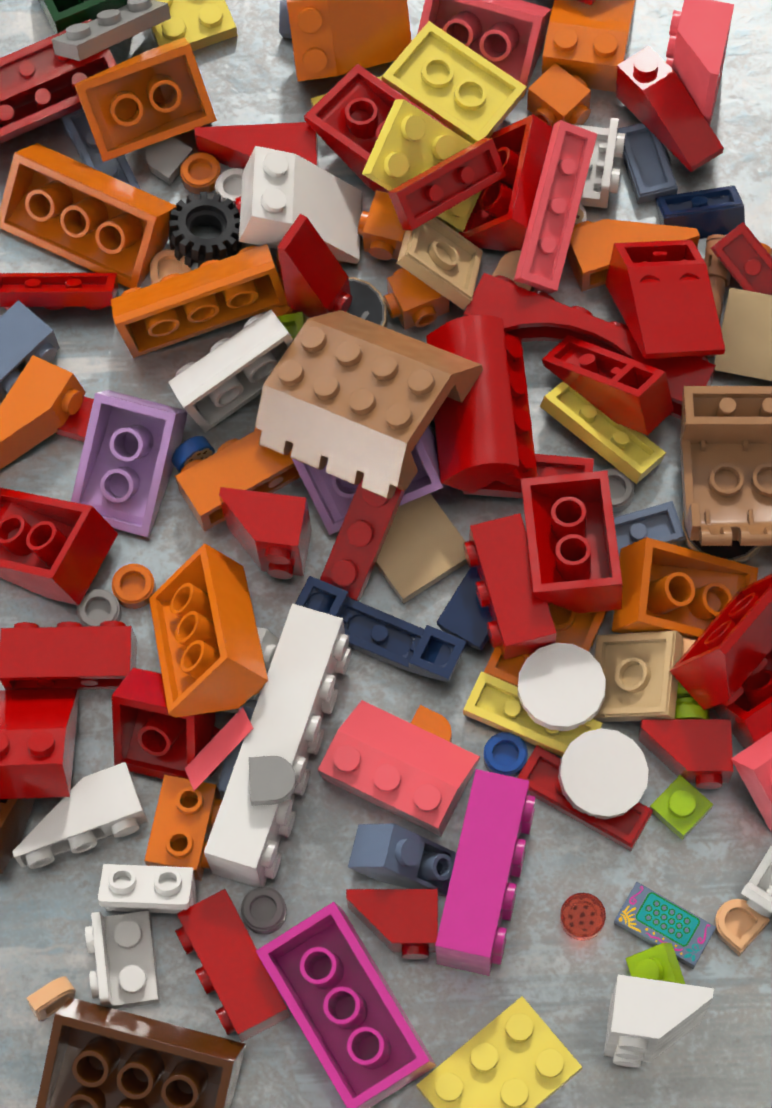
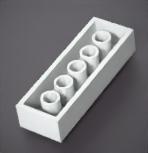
M292 604L267 673L268 681L261 690L250 721L254 729L244 738L204 850L212 874L256 888L264 887L267 877L275 878L282 856L281 853L277 852L281 836L289 837L295 821L296 812L292 811L296 794L303 796L308 784L310 770L306 769L309 755L310 753L317 755L324 735V730L320 729L324 713L330 715L335 706L338 689H335L334 685L337 674L344 675L350 662L352 652L351 649H348L350 636L345 634L343 618ZM279 756L286 759L292 765L296 775V788L291 797L279 804L252 806L250 800L248 757Z

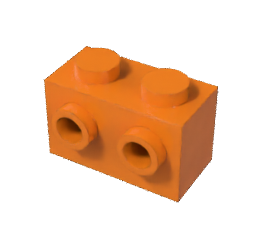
M164 775L144 859L147 866L193 867L195 880L202 881L204 868L210 869L204 850L223 800L220 799L221 795L217 784L202 782L194 791L189 779Z

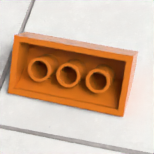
M36 143L14 152L0 206V229L95 273H117L118 283L131 289L141 286L150 271L152 258L162 251L167 244L170 214L172 209L176 210V205Z
M268 244L259 247L249 246L243 248L234 256L222 260L206 261L197 269L183 274L167 275L158 283L144 288L135 287L128 289L121 296L111 299L114 323L133 359L287 304L285 291Z
M204 543L149 598L168 714L175 718L239 709L251 696L258 694L268 681L244 566Z

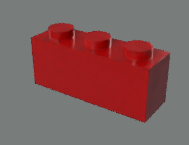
M521 513L470 525L469 541L463 543L469 567L477 566L481 581L475 582V588L481 608L488 606L492 621L487 622V630L492 647L500 646L503 658L506 660L533 653L541 647L555 643L557 633L548 603L533 595L527 533Z
M71 621L60 622L57 624V627H40L38 624L30 622L16 623L14 628H1L0 681L5 690L79 688V690L117 689L132 668H136L137 639L132 626H126L125 623L120 621H104L100 623V626L84 627L80 623Z
M226 889L190 906L187 910L177 913L182 927L175 930L187 955L196 951L203 966L196 969L195 972L207 995L216 991L223 1007L215 1010L227 1035L236 1031L241 1042H244L290 1017L288 1009L256 953L257 949Z

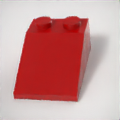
M357 64L304 115V120L367 187L374 192L378 190L388 193L387 189L364 176L362 172L396 99H404L438 122L440 121Z
M0 488V578L48 599L79 606L118 533L93 506Z
M79 688L0 690V799L70 797Z

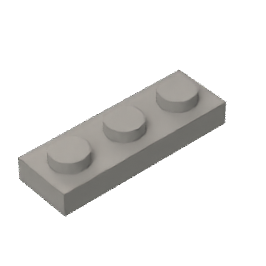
M127 0V5L121 8L104 10L97 14V19L88 23L71 25L66 28V33L51 39L55 55L77 61L84 60L171 19L168 3L156 0Z

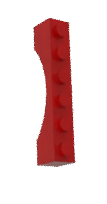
M483 273L474 291L472 301L467 305L463 316L491 315L503 319L504 332L521 338V342H561L570 335L666 372L674 408L670 415L680 420L683 387L711 386L716 365L710 363L707 358L688 356L671 357L661 360L645 359L628 326L617 321L607 322L593 316L590 311L583 307H570L557 302L552 296L543 291H529L517 286L513 280L505 276L497 275L494 277Z

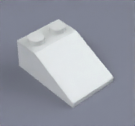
M255 146L242 174L239 242L259 246L268 244V247L277 249V246L299 214H302L310 220L338 261L357 264L360 260L358 224L361 217L362 191L297 154Z

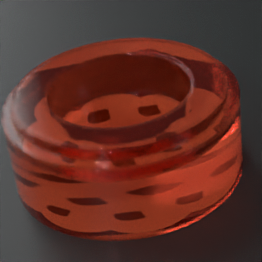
M577 893L570 896L564 902L560 913V923L568 936L576 940L585 941L593 939L602 931L606 920V911L604 905L596 896L589 893Z

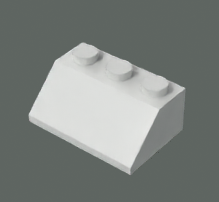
M272 309L265 314H257L245 323L244 329L231 338H224L216 342L211 347L210 353L197 362H190L177 371L176 377L168 383L183 408L206 433L262 393L263 384L292 343L293 338Z
M618 974L610 1000L604 1056L613 1057L614 1064L625 1067H641V1061L651 1062L701 1023L713 999L714 988Z

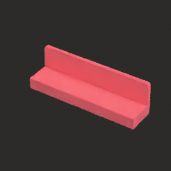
M562 120L554 123L514 277V281L532 286L534 291H543L547 294L558 291L597 138V133Z

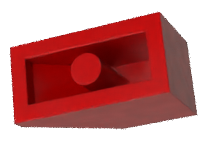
M731 719L641 720L639 741L676 776L681 775L689 783H696V787L700 789H717L722 787L723 783L730 782L733 774Z
M346 889L348 908L393 953H402V958L420 960L429 958V952H436L438 889Z

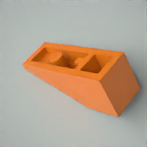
M602 219L593 223L591 221H584L576 224L573 228L567 259L580 290L583 292L606 283L614 243L692 240L698 248L700 234L697 228L611 219Z
M32 355L0 405V470L57 432V429L64 425L68 417L80 409L86 392L73 373Z

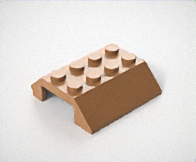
M342 310L308 318L263 384L255 428L262 430L259 445L283 455H287L291 451L290 457L318 470L324 469L327 464L326 473L354 485H358L363 478V489L390 499L394 495L396 487L406 491L417 474L418 469L411 452L445 399L449 397L462 403L483 371V366Z
M684 386L682 395L680 460L684 525L690 540L699 541L701 546H732V541H739L740 546H772V386Z

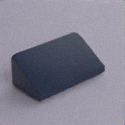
M734 185L655 198L660 225L697 228L700 234L699 239L707 238L714 234L727 235L739 224L745 223L744 204Z
M477 566L468 570L440 615L437 625L442 631L467 641V646L482 651L490 639L487 622L492 621L488 606L482 608L480 606L475 582L481 580Z

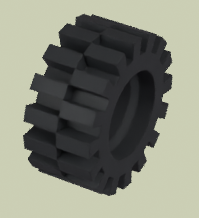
M200 192V199L196 200L194 194H190L187 196L186 203L182 200L176 203V210L172 209L169 220V246L171 250H175V258L180 261L185 256V265L191 268L195 262L198 263L199 268L206 261L222 260L238 254L242 242H239L240 213L237 207L233 209V201L228 198L222 203L221 195L214 193L213 199H207V192ZM208 224L217 227L222 233L215 238L203 239L193 235L190 230L197 225Z

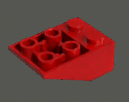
M692 240L614 243L605 285L645 359L661 360L671 357L723 355L725 353V345L707 266Z

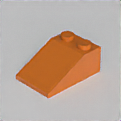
M286 0L297 81L344 75L357 64L366 69L395 61L412 41L407 0Z
M554 0L542 56V74L556 63L569 74L581 77L587 83L589 89L616 92L617 65L626 60L636 0H596L592 5L576 0Z
M185 37L145 51L74 84L103 162L193 130L194 127H201L217 121L191 45Z
M645 537L620 549L619 561L623 583L622 609L614 610L612 631L620 634L678 631L683 637L697 640L741 588L757 581L758 568Z

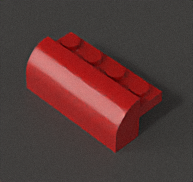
M89 19V20H87V21H85V22H82V23H88V22H90V21H92V20ZM66 30L1 57L0 144L82 109L83 107L74 84L117 65L110 49L107 48L81 61L55 55L51 39L66 33Z
M469 315L453 319L426 335L427 344L479 363L483 366V371L462 403L447 397L434 416L441 483L470 494H474L494 481L522 490L521 479L537 477L521 338L504 332L503 319L500 317Z

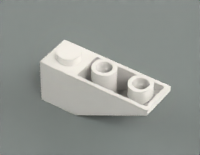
M126 762L85 776L70 790V797H64L12 851L14 858L21 868L29 866L30 869L44 867L52 863L56 855L69 850L72 853L87 851L95 847L99 839L114 835L116 838L128 836L139 830L140 824L148 822Z

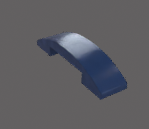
M312 576L308 577L295 603L299 606L343 618L345 634L350 636L348 647L400 669L441 681L449 682L467 645V641L432 626L426 625L425 629L351 599L348 591Z

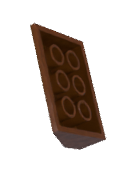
M70 997L54 1016L36 1108H231L246 1044Z

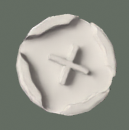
M553 643L537 649L524 662L519 672L518 697L527 715L535 723L549 730L570 731L578 728L579 725L585 724L588 720H592L598 714L605 699L606 678L600 663L589 651L574 644Z
M600 728L584 732L568 745L561 758L558 779L563 795L574 809L583 814L595 816V818L610 819L624 815L640 801L647 788L649 769L644 753L633 739L619 731Z

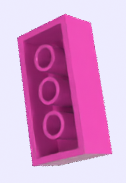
M478 769L475 770L435 944L437 965L490 976L492 963L501 965L506 944L507 928L500 926L502 919L511 921L517 884L510 883L512 876L518 878L521 876L526 840L520 839L521 833L530 834L535 811L536 797L528 795L529 780Z
M335 902L330 903L256 950L260 960L347 1108H371L437 1066L344 910Z

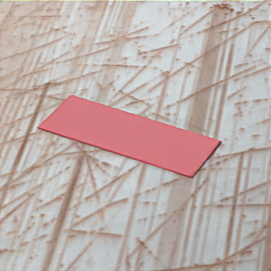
M244 707L230 719L184 768L194 791L254 729Z

